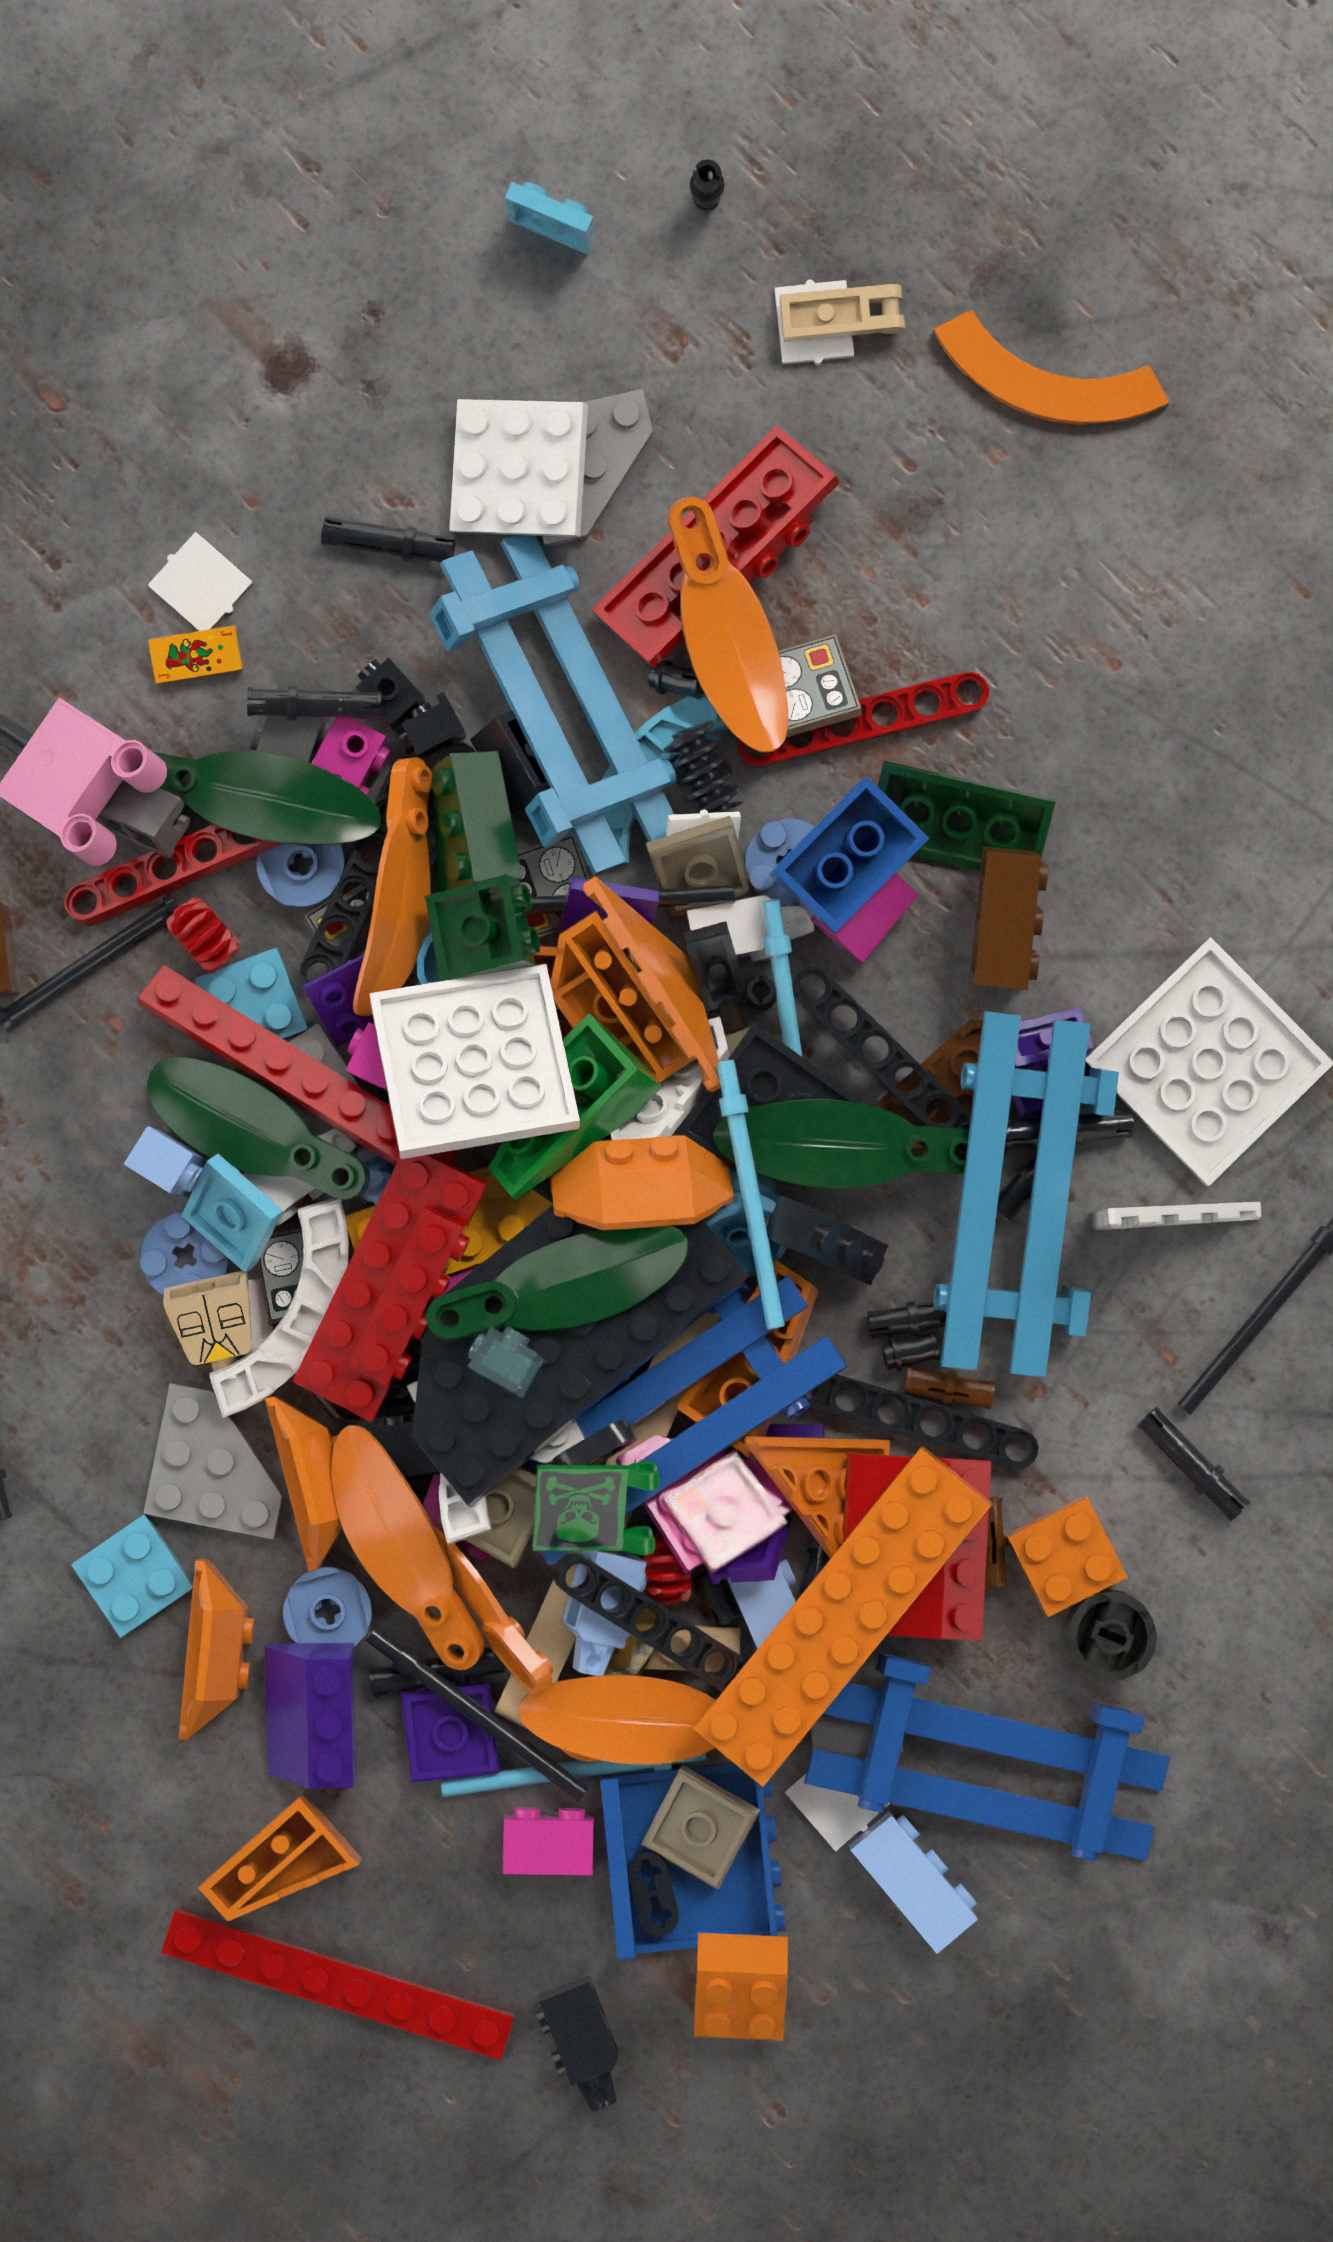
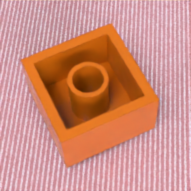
M1084 1495L1004 1534L1043 1614L1047 1617L1128 1578L1088 1497Z
M698 1933L694 2037L783 2041L788 1979V1937Z

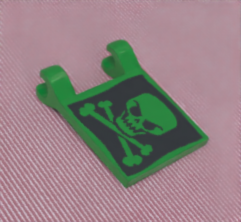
M641 1461L630 1465H537L532 1538L533 1551H626L638 1555H651L655 1550V1539L652 1529L649 1526H635L624 1530L627 1486L643 1490H656L659 1487L660 1474L657 1472L658 1467L653 1461Z

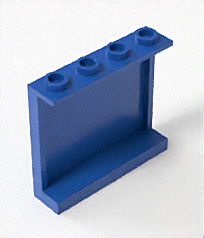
M735 1763L688 1767L761 1811L719 1889L714 1888L665 1859L678 1905L679 1919L672 1932L664 1936H654L647 1933L640 1924L628 1878V1866L636 1853L642 1850H650L641 1845L680 1768L657 1772L652 1770L601 1776L600 1782L618 1960L636 1958V1954L698 1948V1933L777 1936V1932L786 1931L783 1904L774 1905L773 1887L781 1886L779 1859L770 1860L768 1842H777L774 1815H765L764 1798L772 1797L771 1778L762 1787ZM644 1859L641 1861V1869L635 1871L637 1877L644 1876L648 1890L656 1889L655 1873L661 1871L659 1865L652 1866L649 1859ZM658 1895L650 1897L653 1906L652 1912L646 1915L647 1919L655 1920L658 1926L666 1925V1917L672 1914L671 1910L662 1909Z

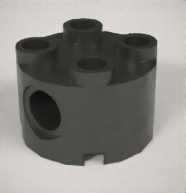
M1107 1588L1074 1604L1066 1615L1063 1630L1065 1649L1076 1665L1096 1679L1111 1682L1124 1680L1145 1669L1155 1653L1158 1637L1153 1618L1144 1604L1123 1591Z

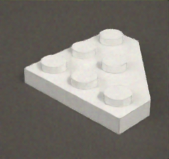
M720 1017L709 1019L708 1022L719 1062L727 1061L730 1057V1052ZM695 1059L659 1082L663 1087L632 1119L611 1133L612 1140L672 1136L706 1091L698 1059Z

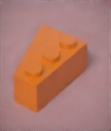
M303 1792L204 1880L198 1889L228 1922L275 1902L284 1896L319 1883L321 1880L354 1868L360 1864L362 1857Z

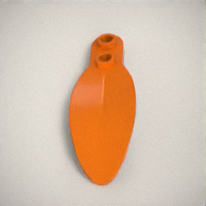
M697 497L679 499L669 509L667 523L683 570L680 594L681 621L686 647L694 672L708 701L728 729L752 749L759 752H773L783 744L786 738L789 711L784 674L771 627L753 589L740 571L728 561L725 547L709 504ZM686 511H691L696 516V523L692 528H687L682 523V516ZM702 553L706 554L710 559V565L704 571L700 570L696 565V559Z
M417 757L399 759L394 763L391 770L386 816L388 833L382 849L371 925L353 1000V1011L359 1016L372 1015L369 993L398 989L404 985L417 962L418 953L427 933L429 917L425 896L430 895L431 890L429 853L425 832L428 829L427 811L429 792L432 787V773L423 760Z
M360 1425L345 1427L337 1436L331 1460V1479L337 1513L348 1542L361 1564L377 1585L400 1607L416 1617L440 1659L448 1667L456 1670L471 1668L484 1652V1637L460 1596L453 1589V1577L449 1560L434 1525L412 1488L378 1440ZM430 1606L437 1607L441 1612V1616H435L430 1611ZM452 1644L461 1646L464 1654L457 1653L453 1649Z
M435 1527L449 1560L453 1577V1589L460 1596L473 1620L481 1627L482 1634L492 1651L527 1692L538 1696L552 1685L551 1674L553 1673V1667L543 1653L540 1651L535 1652L524 1639L525 1634L522 1627L514 1618L507 1617L497 1599L470 1561L454 1543L448 1544L445 1534Z
M602 1675L556 1681L538 1696L528 1693L524 1696L518 1708L521 1722L537 1737L561 1749L601 1761L643 1765L672 1763L699 1756L715 1748L693 1728L716 1700L695 1688L665 1679L637 1675Z

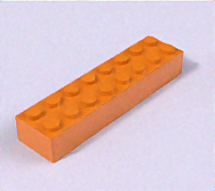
M921 1447L693 1729L764 1787L993 1503L925 1447Z

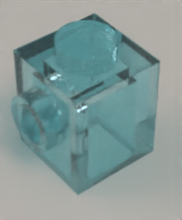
M506 1326L504 1332L501 1333L490 1327L486 1335L481 1333L472 1344L468 1357L472 1360L468 1367L475 1373L522 1399L545 1359L526 1347L530 1339Z

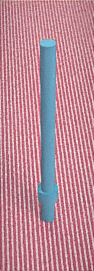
M780 899L767 900L762 902L767 936L763 937L765 955L770 956L782 1042L802 1056L788 953L792 952L790 935L784 931Z
M722 1061L717 1063L723 1098L719 1099L722 1117H727L766 1327L767 1329L783 1327L785 1324L744 1114L749 1112L746 1095H741L735 1061Z
M706 1753L682 1761L646 1765L621 1764L601 1760L593 1762L574 1760L557 1764L574 1777L582 1778L653 1767L655 1772L671 1770L674 1764L707 1760ZM533 1767L504 1770L500 1771V1773L441 1779V1789L443 1797L551 1781Z

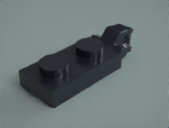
M727 921L684 932L686 946L706 1011H709V1013L721 1012L727 1033L743 1029L738 1005L748 1003L749 997L747 996V989Z

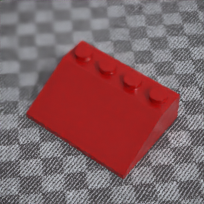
M847 1453L842 1544L914 1456ZM937 1457L989 1500L991 1461ZM989 1509L888 1632V1636L982 1640Z

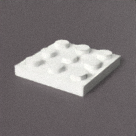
M457 399L450 531L467 534L580 537L588 404L584 402Z

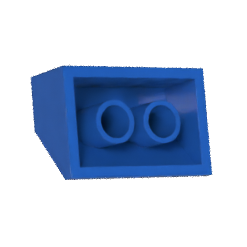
M865 776L772 869L769 875L800 906L835 934L924 845L929 837Z

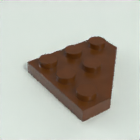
M975 1019L969 1020L921 1063L971 1114L974 1091L961 1088V1073L965 1063L978 1064L983 1020ZM915 1070L909 1073L896 1085L897 1089L904 1093H911L917 1090L920 1083L918 1073ZM890 1092L876 1103V1107L894 1113L912 1125L924 1126ZM933 1099L928 1103L926 1114L931 1122L943 1124L951 1117V1106L944 1099ZM920 1141L914 1142L911 1149L922 1150V1143ZM959 1143V1149L961 1152H965L964 1145ZM1004 1149V1155H1006L1007 1149Z

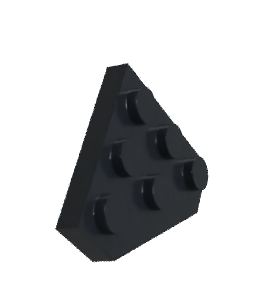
M755 1023L752 1024L728 1058V1060L735 1061L741 1095H746L748 1107L798 1099H832L856 1103L863 1102L862 1098ZM721 1088L714 1092L706 1089L676 1132L679 1136H687L718 1158L725 1157L717 1149L713 1139L717 1124L725 1118L722 1117L719 1099L723 1098Z

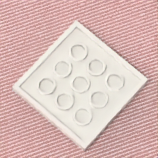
M1211 937L1086 1058V1063L1090 1067L1119 1072L1116 1095L1206 1187L1210 1186L1333 1065V1061Z
M546 964L369 993L400 1159L580 1129L579 1114Z

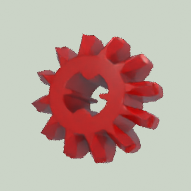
M193 897L188 902H183L166 920L167 928L205 972L214 973L220 967L223 968L239 951L236 938L208 905L199 898Z
M657 1531V1533H653L655 1539L654 1552L651 1555H643L644 1561L647 1562L645 1567L647 1596L663 1605H675L678 1602L688 1601L692 1595L691 1572L685 1574L662 1535Z

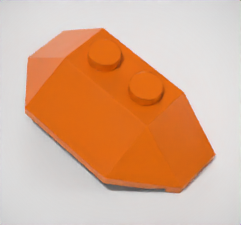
M596 910L559 935L551 978L554 1002L573 1029L590 1013L642 1062L658 1082H661L697 1058L696 1056L690 1059L687 1058L670 1031L674 1025L665 1016L660 1002L654 1005L636 975L641 971L631 961L626 948L624 950L619 949L603 923L605 918Z
M685 1135L595 1141L550 1177L554 1215L562 1218L568 1216L578 1223L600 1230L695 1224L715 1213L720 1207L728 1206L734 1202L729 1164Z
M279 1396L266 1398L265 1402L307 1569L310 1572L322 1566L343 1530L335 1505L331 1479L332 1453L338 1435L333 1436L331 1427Z
M203 1558L195 1561L179 1740H188L235 1701L240 1696L241 1689L248 1690L250 1682L251 1663L244 1662L245 1645L253 1644L255 1618H248L249 1607L209 1559Z

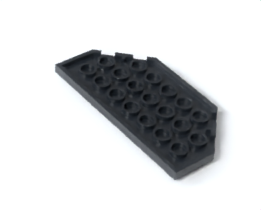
M552 1205L445 1294L494 1281L511 1264L544 1246L575 1235L600 1229L578 1223L568 1216L565 1218L554 1215ZM703 1219L695 1224L672 1225L681 1230L688 1239L689 1250L685 1262L674 1277L658 1291L635 1306L612 1317L583 1326L554 1331H522L504 1327L455 1342H445L436 1338L430 1331L429 1326H426L422 1339L412 1437L467 1506L472 1507L749 1277L746 1270ZM496 1299L490 1300L486 1304V1311L490 1314H496L501 1311L503 1304ZM453 1312L447 1313L442 1319V1324L446 1327H453L458 1323L459 1316Z

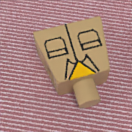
M238 1271L164 1288V1309L191 1365L211 1362L214 1372L238 1361L237 1356L248 1354L252 1351V1325L247 1272Z

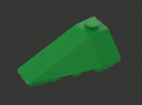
M590 1013L563 1039L580 1119V1129L504 1141L488 1167L490 1172L515 1200L564 1167L593 1142L601 1141L632 1119L663 1087L642 1062Z

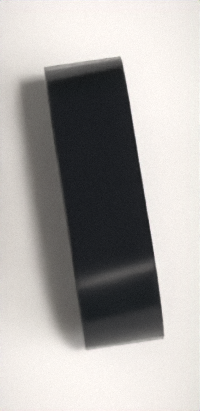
M622 1419L564 1450L553 1458V1462L555 1465H598L632 1445L637 1438L627 1420Z
M642 1850L633 1856L628 1866V1878L638 1918L642 1928L647 1933L654 1936H664L672 1932L679 1919L678 1905L668 1865L665 1859L651 1850ZM644 1859H649L652 1866L659 1865L661 1869L654 1876L656 1889L648 1890L645 1877H637L635 1871L641 1869V1861ZM658 1895L662 1909L671 1910L672 1914L666 1917V1925L658 1926L655 1920L647 1919L646 1915L652 1912L653 1906L650 1897Z

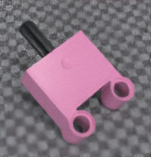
M58 698L34 734L5 715L0 714V744L18 755V758L0 783V797L59 836L62 845L87 864L101 866L107 863L116 851L117 842L114 834L97 822L96 818L122 780L143 793L157 790L164 783L167 776L165 762L141 742L136 740L125 741L61 698Z

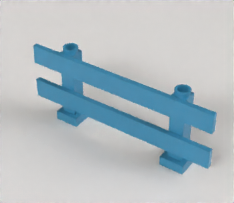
M514 535L502 539L500 544L518 581L493 590L473 550L443 560L440 566L453 592L441 596L429 612V616L447 652L462 648L474 633L550 786V789L538 793L525 808L543 847L546 848L559 843L571 830L593 875L624 864L626 859L603 814L630 804L648 842L666 837L668 815L675 814L663 790L675 783L676 775L674 768L667 759L660 760L658 758L648 762L567 600L570 593L579 589V579L575 570L571 566L564 567V565L551 568L537 537L530 535ZM532 610L534 611L615 774L614 776L591 785L588 784L507 619Z
M984 1011L978 1064L965 1063L961 1073V1088L974 1091L951 1283L937 1284L934 1291V1309L947 1312L940 1366L977 1370L983 1316L1016 1320L1009 1373L1046 1377L1052 1324H1058V1330L1068 1335L1086 1337L1091 1292L1079 1287L1063 1286L1062 1295H1056L1080 1103L1086 1104L1085 1111L1114 1116L1119 1072L1090 1067V1075L1084 1076L1090 1024L1053 1019L1047 1071L1015 1068L1021 1016ZM1011 1095L1043 1099L1019 1291L987 1288Z

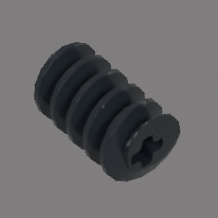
M712 720L695 724L672 734L673 741L664 748L665 753H679L680 757L672 763L674 769H685L686 774L677 781V785L692 786L693 790L683 800L684 802H698L699 804L691 814H699L701 810H707L708 813L725 812L744 803L743 801H730L739 793L738 785H724L732 777V769L717 768L726 760V754L724 752H711L719 744V736L704 735L713 727L714 723Z

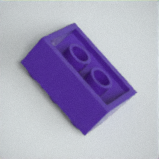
M265 1643L268 1774L306 1788H354L357 1774L354 1643Z

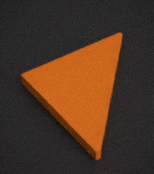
M596 876L583 884V891L587 897L591 898L606 911L608 917L603 920L604 925L619 949L624 950L626 948L631 961L641 971L636 975L654 1005L660 1002L665 1016L674 1025L670 1031L687 1058L690 1059L696 1056L698 1059L703 1084L706 1089L711 1092L721 1088L717 1069L719 1060L690 957Z
M745 1436V1444L831 1559L843 1542L847 1453L889 1455L890 1440Z

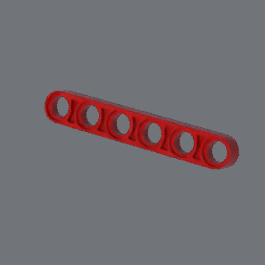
M964 672L858 699L862 715L852 718L855 729L847 737L835 736L831 732L829 725L810 730L812 741L804 748L793 747L786 737L783 744L777 750L769 752L761 759H753L746 754L744 750L745 744L739 740L737 745L738 755L747 766L762 768L973 714L985 706L990 694L989 685L980 674ZM965 681L975 682L982 691L981 699L973 705L962 703L957 696L958 686ZM930 692L937 696L939 700L938 711L929 716L920 714L914 706V700L918 694ZM889 703L895 708L897 719L892 725L883 727L874 722L872 710L877 704Z
M213 824L181 838L173 850L175 852L171 858L151 851L74 885L66 894L64 901L65 909L79 924L84 926L97 925L283 843L255 838L250 844L240 845L236 842L237 833ZM209 841L216 843L217 853L212 860L205 863L197 861L196 851L201 844ZM166 859L175 860L177 862L176 873L167 880L158 879L156 877V869L159 863ZM124 877H135L137 887L134 893L128 897H119L116 893L118 882ZM85 894H95L97 897L95 909L86 915L78 914L76 905L80 897Z

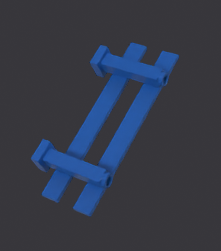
M790 1276L777 1283L785 1323L809 1307ZM743 1281L706 1311L712 1315L718 1313L722 1321L576 1419L584 1438L622 1419H626L631 1427L741 1352L744 1353L760 1378V1381L641 1460L656 1463L658 1467L657 1472L660 1474V1485L656 1490H643L627 1486L625 1515L780 1411L790 1420L807 1410L811 1405L807 1400L806 1394L848 1367L829 1336H825L785 1363L767 1336L776 1328L767 1329L761 1295L746 1303L742 1295L748 1292L749 1288ZM528 1459L520 1467L536 1475L537 1465L546 1464ZM541 1551L549 1565L554 1564L563 1556L572 1552Z
M880 1653L876 1671L885 1675L882 1690L848 1682L823 1713L873 1725L866 1759L812 1748L804 1780L805 1784L857 1795L859 1797L857 1806L874 1812L883 1813L885 1805L892 1803L1073 1845L1071 1855L1087 1860L1097 1861L1098 1854H1102V1851L1147 1860L1154 1826L1111 1816L1118 1782L1163 1791L1170 1756L1127 1746L1130 1732L1141 1734L1145 1716L1135 1711L1092 1702L1088 1719L1098 1724L1094 1739L915 1698L913 1695L916 1683L927 1685L931 1667L923 1662ZM904 1733L1084 1773L1086 1778L1079 1808L897 1767Z

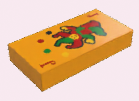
M236 625L148 640L156 684L243 669Z

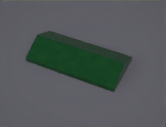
M883 761L877 785L929 837L913 856L979 871L981 868L983 846L1036 851L1042 858L1056 799L889 761Z

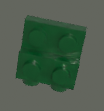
M504 874L425 896L440 981L536 965L534 954L540 952V940L535 928L528 927L525 912L531 910L532 898L528 887L525 884H520L519 879Z

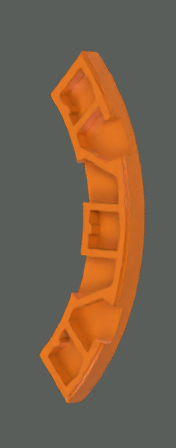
M973 309L933 329V334L944 352L966 377H970L994 399L1036 418L1074 425L1117 423L1148 415L1167 407L1170 403L1150 364L1135 371L1112 377L1090 379L1065 377L1033 367L1007 351L989 334Z

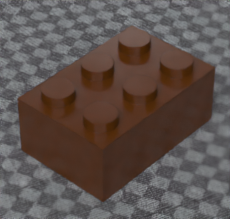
M985 846L982 848L970 979L974 985L1028 990L1029 980H1037L1039 953H1036V950H1032L1033 936H1041L1044 909L1037 906L1038 891H1046L1048 865H1045V862H1041V856L1036 851Z

